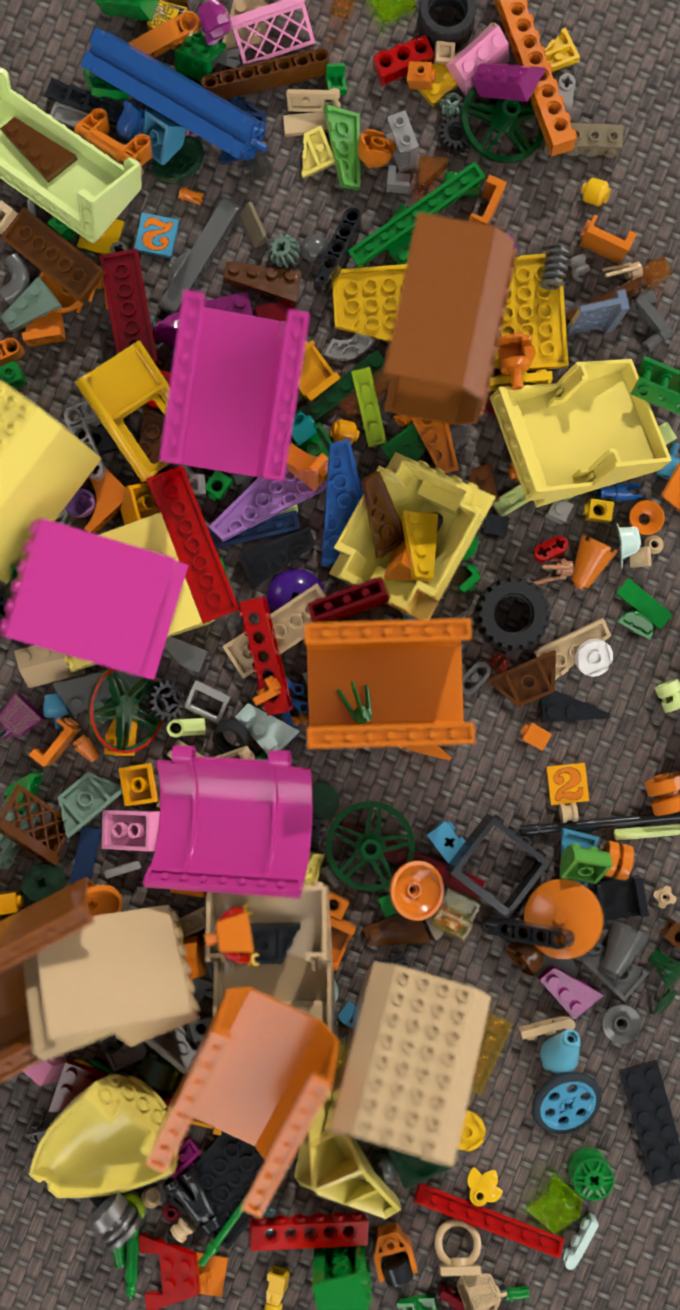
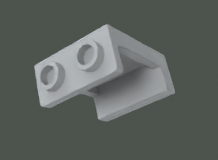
M406 111L388 116V123L392 133L386 134V139L389 141L391 138L396 145L393 160L398 173L416 167L419 145Z

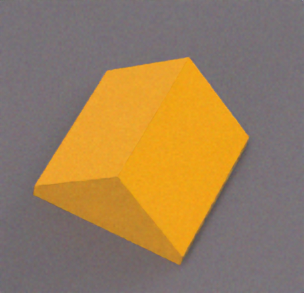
M152 763L118 768L125 806L158 802Z

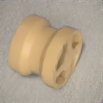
M571 803L570 805L559 804L561 823L571 820L578 822L576 803Z
M181 1216L178 1219V1223L170 1228V1231L177 1241L184 1243L187 1240V1236L195 1231V1227L187 1217Z

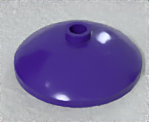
M289 569L280 573L274 578L268 589L267 600L271 612H275L293 600V593L300 595L317 583L324 592L320 581L312 573L302 569Z

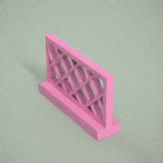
M282 0L230 17L243 64L272 58L315 44L304 3L305 0ZM300 8L304 16L301 24L291 19L294 10ZM281 15L287 19L283 30L273 25L276 16ZM263 21L269 25L265 36L255 31L258 22ZM289 21L299 26L294 37L285 32ZM245 27L251 31L247 42L239 38L237 29ZM271 27L281 32L277 43L267 38ZM301 28L308 32L310 41L303 43L296 39ZM253 33L263 38L259 49L249 44ZM283 34L293 40L290 47L286 49L278 45ZM265 40L275 45L272 53L268 55L261 51ZM247 46L257 51L255 58L250 61H246L244 55ZM259 53H261L262 55H264V56H262V57L257 58L258 55H259Z

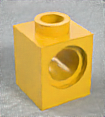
M590 499L583 507L585 520L609 523L612 521L614 502ZM594 506H597L601 509V515H596L594 513Z

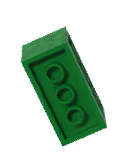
M365 1245L314 1248L312 1288L318 1310H369V1306L373 1305L371 1298V1271L369 1263L366 1261Z

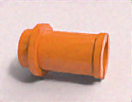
M185 186L180 188L178 198L182 199V202L189 201L201 206L204 193L190 190Z

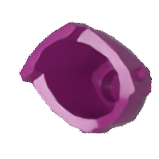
M181 312L168 316L154 326L153 335L156 344L159 345L163 342L176 347Z

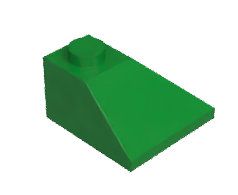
M45 772L31 773L8 786L5 792V797H7L5 803L16 785H21L36 796ZM21 792L17 796V804L25 802L24 794ZM25 806L18 808L21 812L26 809Z

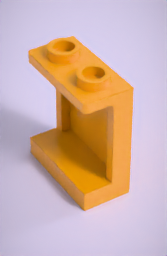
M307 340L305 341L298 390L307 402L313 400L340 379L338 373L332 371L314 346L315 342L313 340L309 343Z

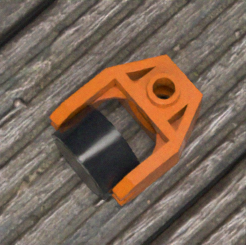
M397 1222L378 1226L373 1256L379 1281H385L389 1286H401L408 1283L414 1277L413 1274L418 1273L409 1236L403 1232ZM402 1251H405L408 1254V1256L401 1254L394 1255L384 1260L381 1264V1259L383 1256H387Z

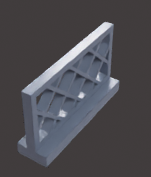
M625 289L617 291L610 300L579 306L566 328L567 336L603 328L604 334L612 333L629 310Z

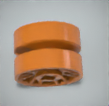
M607 840L602 851L610 854L612 867L604 876H614L615 879L626 881L633 865L634 848L626 844L619 846L618 842Z

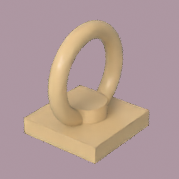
M454 1218L445 1221L438 1228L435 1235V1250L443 1263L438 1265L439 1274L441 1276L481 1275V1266L474 1264L481 1251V1238L476 1227ZM459 1226L465 1228L471 1234L473 1250L468 1258H449L445 1254L442 1240L447 1230Z

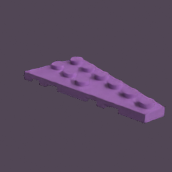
M285 469L284 481L258 477L209 526V529L224 542L325 491L327 481H324L314 491L287 469Z

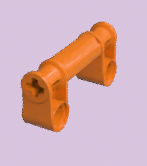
M102 108L92 110L90 114L80 120L75 126V134H78L88 143L93 144L98 150L121 164H124V160L127 158L137 160L142 167L153 156L151 140L146 134L136 135L125 146L106 135L110 132L107 112Z

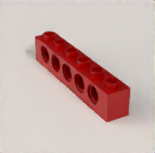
M263 596L239 602L238 611L240 617H243L245 624L243 625V631L249 640L248 651L254 660L252 668L258 677V691L266 687L268 688L265 682L267 670L273 673V678H276L281 686V689H279L281 693L278 694L277 698L272 697L262 702L263 711L267 713V716L288 712L293 709L267 598ZM253 613L259 616L258 623L252 621ZM258 632L263 634V642L257 640L256 635ZM262 651L267 652L269 656L268 661H264L261 658Z
M354 1211L351 1214L334 1212L332 1215L315 1213L310 1216L295 1214L288 1217L276 1215L274 1217L261 1216L259 1218L256 1216L255 1218H249L248 1244L251 1251L368 1245L369 1221L365 1214L359 1211ZM350 1225L348 1230H343L346 1226ZM331 1226L329 1231H324L326 1227ZM312 1227L310 1232H305L307 1228ZM293 1228L292 1232L285 1233L287 1229ZM269 1229L274 1230L271 1234H265Z

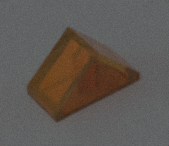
M419 157L417 191L419 193L448 168L449 160L447 157Z

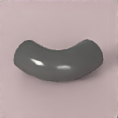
M20 253L10 255L4 262L11 273V279L7 285L0 289V293L10 306L30 285V271Z

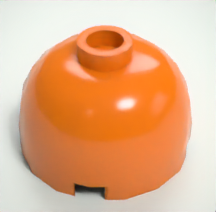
M367 129L364 134L361 132L357 142V155L368 168L385 166L389 163L396 150L394 141L391 138L389 141L385 139V134L380 131Z

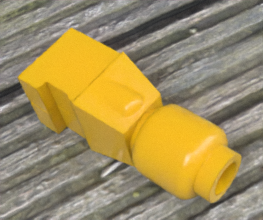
M275 1265L270 1269L267 1275L269 1287L266 1291L267 1301L264 1310H282L281 1301L288 1288L289 1269Z

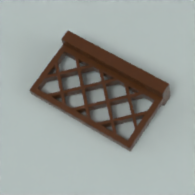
M16 785L0 812V834L44 863L52 865L57 864L59 860L57 854L67 838L65 828L62 832L58 830L57 823L63 822L62 814L21 785ZM21 792L24 794L25 802L17 804V796ZM36 802L38 812L32 814L30 804ZM25 806L27 816L20 818L18 808ZM10 810L14 811L15 820L8 821L5 819ZM50 812L52 821L45 823L44 814ZM39 816L40 825L33 827L32 818ZM27 820L29 829L23 831L21 830L20 821ZM53 825L54 834L47 837L46 827ZM41 829L42 839L36 840L34 831ZM55 838V846L51 850L49 849L48 840Z

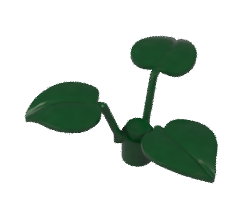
M658 949L652 952L648 962L656 968V972L664 982V989L667 990V993L660 998L654 1012H651L652 1015H656L671 1005L677 994V991L675 989L672 990L671 987L680 978V962L672 959L670 956L666 957Z

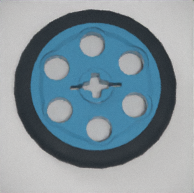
M565 1072L547 1080L536 1092L532 1101L533 1119L540 1128L553 1134H567L577 1131L586 1126L598 1113L602 1100L601 1088L596 1080L581 1072ZM575 1084L573 1089L567 1090L568 1086ZM558 1093L555 1097L549 1098L550 1094ZM583 1093H589L586 1097L580 1098ZM584 1108L582 1113L576 1114L579 1109ZM553 1109L551 1113L545 1114L546 1110ZM561 1117H567L564 1121L559 1122Z

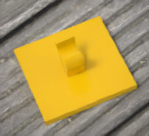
M116 219L95 243L89 242L80 235L77 247L102 255L111 253L110 247L113 243L119 241L124 221Z

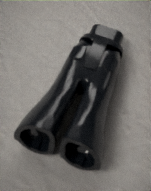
M190 1163L175 1179H171L170 1176L162 1185L165 1192L173 1195L184 1206L191 1218L201 1229L204 1228L205 1232L209 1234L220 1226L217 1220L218 1215L201 1184L199 1173L194 1163ZM187 1186L189 1187V1189L191 1190L192 1194L194 1195V1198H193V1196L191 1195L190 1191L188 1190Z

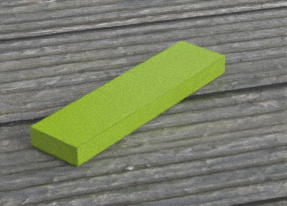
M366 367L351 371L368 447L385 444L387 441L371 369Z

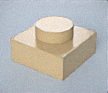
M436 41L434 63L446 65L455 57V43Z
M640 547L635 554L630 556V568L652 566L650 547Z

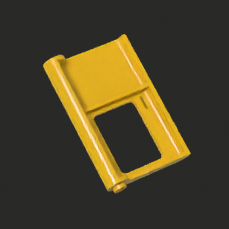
M139 340L74 383L141 482H147L146 478L154 476L158 471L169 465L170 462L159 460L152 464L124 424L123 419L150 400L156 402L166 418L170 386Z

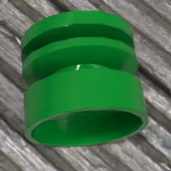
M588 1146L578 1148L571 1154L568 1159L567 1170L578 1194L591 1201L602 1200L608 1196L613 1189L615 1179L613 1171L603 1154L596 1148Z

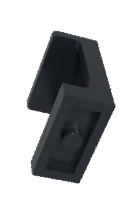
M633 875L629 876L626 881L614 878L593 884L591 891L601 905L603 923H607V920L637 915L640 917L649 916L643 877Z

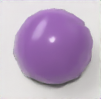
M80 488L66 505L67 513L75 518L89 516L95 508L94 495L90 491Z

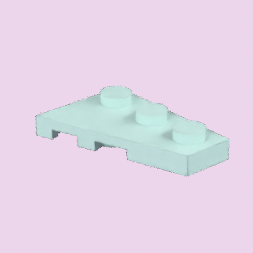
M249 703L235 716L238 721L247 727L250 735L268 755L270 750H282L300 732L271 715L267 716L266 712Z

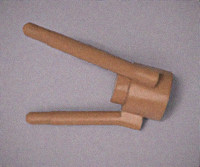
M565 558L550 560L557 563L555 565H542V569H555V573L559 575L533 583L540 585L556 580H566V576H572L573 562L566 561Z

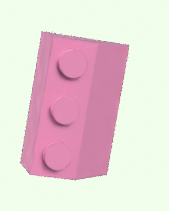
M499 26L488 27L446 64L465 98L474 87L471 79L481 63L507 64L510 61L508 41Z

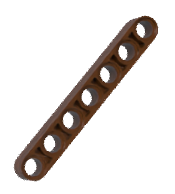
M318 48L205 75L201 80L202 87L225 100L235 96L238 97L325 76L326 64H330L329 52L326 49Z

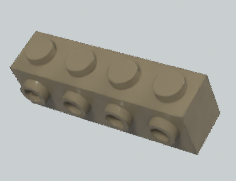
M571 123L572 129L576 131L577 141H575L573 150L561 154L569 156L584 154L589 157L605 155L606 157L618 156L623 147V125ZM544 139L543 153H548L550 155V152Z

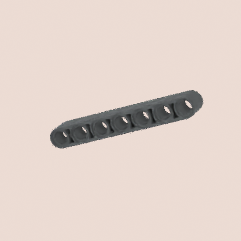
M226 197L220 201L189 252L183 266L161 298L158 309L168 315L181 312L184 290L194 292L240 216L242 210L240 205Z

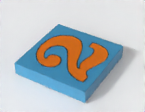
M142 213L134 249L137 248L140 253L172 259L180 223L179 220Z

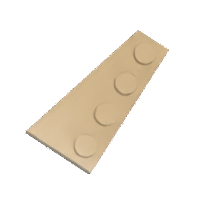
M600 618L533 650L536 657H539L554 649L556 650V680L575 665V655L582 643L594 638L606 641L611 634L604 618Z

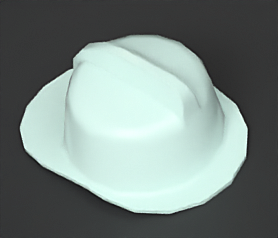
M616 523L620 541L622 569L623 559L635 554L639 550L641 539L637 527H619L618 523Z

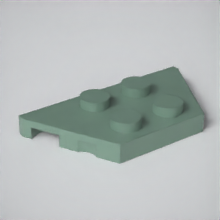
M87 772L59 795V806L68 839L123 794L122 787L110 780Z

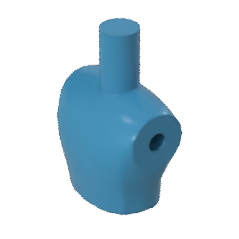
M672 443L669 451L672 461L661 470L656 471V475L667 479L671 478L677 464L680 463V457L676 456L680 444Z
M58 693L44 696V716L46 718H54L55 729H62L63 727L56 720L70 714L69 708Z

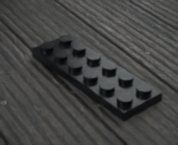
M653 1060L620 1069L621 1081L650 1184L653 1186L679 1179L680 1141L658 1062Z

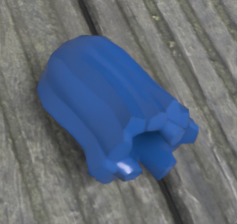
M132 100L130 102L124 101V110L118 120L116 129L118 137L127 144L136 135L142 134L146 110L150 111L148 108H145L143 111L140 107H135L136 102Z

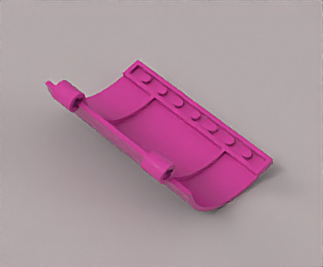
M174 745L172 761L157 760L160 781V822L155 853L143 881L144 887L301 898L307 873L312 835L313 791L311 768L291 767L292 753L286 750H270L268 760L197 757L195 746Z

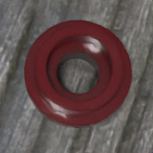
M167 1202L162 1209V1216L168 1222L177 1221L182 1213L170 1202ZM173 1210L175 1214L171 1215L168 1211Z

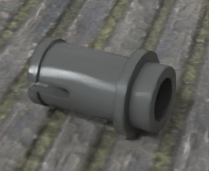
M329 863L321 867V874L325 875L332 889L343 883L334 873Z

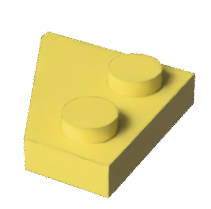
M322 126L304 133L303 179L335 164L332 150Z

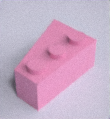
M59 1055L49 1060L41 1061L22 1072L39 1086L59 1082L67 1058Z

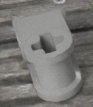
M565 73L559 78L558 92L564 98L565 111L570 114L576 80L572 74Z

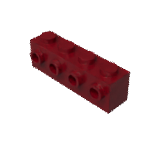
M380 576L372 578L367 582L353 585L345 590L334 592L326 597L315 599L307 603L313 623H333L388 603L391 597L386 582Z

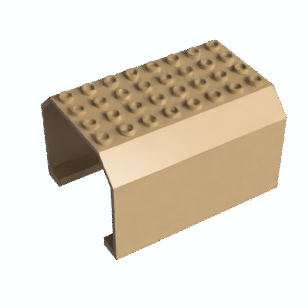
M373 962L364 974L324 1131L344 1136V1134L352 1135L421 1156L420 1159L454 1167L491 996L476 988L406 967Z

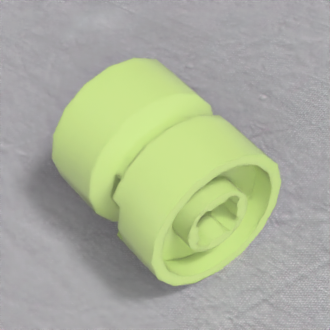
M678 679L665 682L654 688L658 698L663 700L661 705L665 713L680 709V682Z

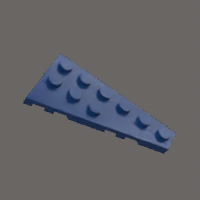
M349 438L330 443L321 566L336 562L340 553L334 547L363 496Z

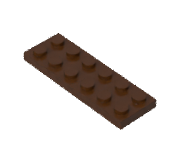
M24 207L0 237L82 303L85 302L106 274L101 267Z

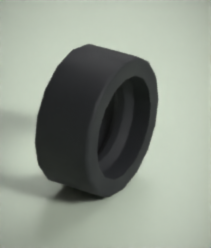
M227 719L222 721L214 730L212 741L217 751L224 754L247 745L249 746L251 736L243 723L235 719ZM223 730L234 733L240 741V746H234L227 742L224 738Z

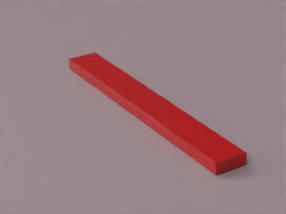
M418 1182L412 1203L560 1259L565 1238L485 1207L475 1206L469 1201Z

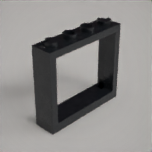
M487 813L445 869L509 918L550 862L545 858L547 855L539 848L534 850L531 847L533 843L525 837L519 838L517 830L510 825L508 828L504 826L502 818L496 814L493 817ZM493 826H496L537 859L504 905L460 871Z

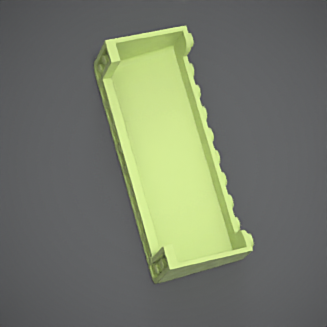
M0 67V128L13 117H16L75 154L78 159L48 183L0 130V178L91 243H95L141 190V164L135 159L127 158L124 160L123 166L111 159L93 144L88 143L64 124L59 123L51 115L46 114L35 104H32L22 95L13 91L10 86L8 72Z

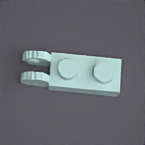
M590 1212L586 1218L584 1217L581 1220L578 1234H575L571 1239V1247L565 1248L562 1255L566 1268L570 1270L575 1269L599 1226L595 1215Z

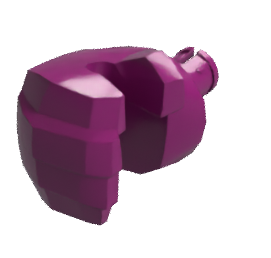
M210 0L198 7V16L201 21V28L205 33L204 38L207 45L215 46L232 29V23L226 7L219 0Z

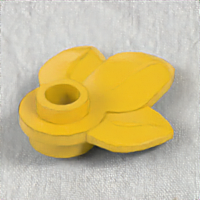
M475 1167L470 1170L467 1177V1184L471 1189L469 1199L475 1206L480 1207L487 1202H496L501 1197L503 1191L496 1187L498 1183L496 1170L487 1171L482 1175ZM481 1192L482 1198L477 1200L476 1195Z

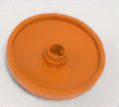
M568 879L551 880L539 886L529 897L524 912V921L569 929L574 933L575 942L568 948L558 950L535 945L542 953L557 959H574L586 954L596 945L603 930V911L596 896L586 886ZM543 932V938L546 940V934ZM561 935V941L565 943V938Z

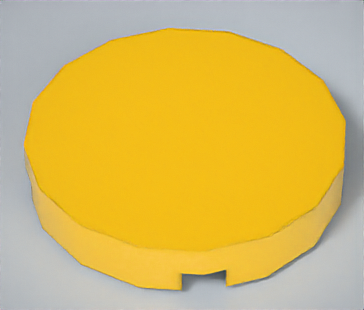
M466 1111L458 1150L472 1151L483 1143L485 1125L476 1113Z

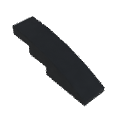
M53 77L45 93V97L54 102L65 104L89 114L94 109L102 108L107 112L109 123L117 125L124 110V106L104 96L102 98L96 97L91 94L90 90L87 92L71 83L67 85Z

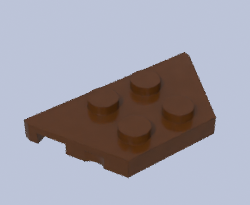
M554 649L488 678L487 682L497 688L500 693L509 698L517 707L555 692L556 650Z

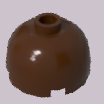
M512 941L505 947L507 949L505 953L516 967H522L524 969L522 973L533 977L542 967L544 961L543 953L535 945Z

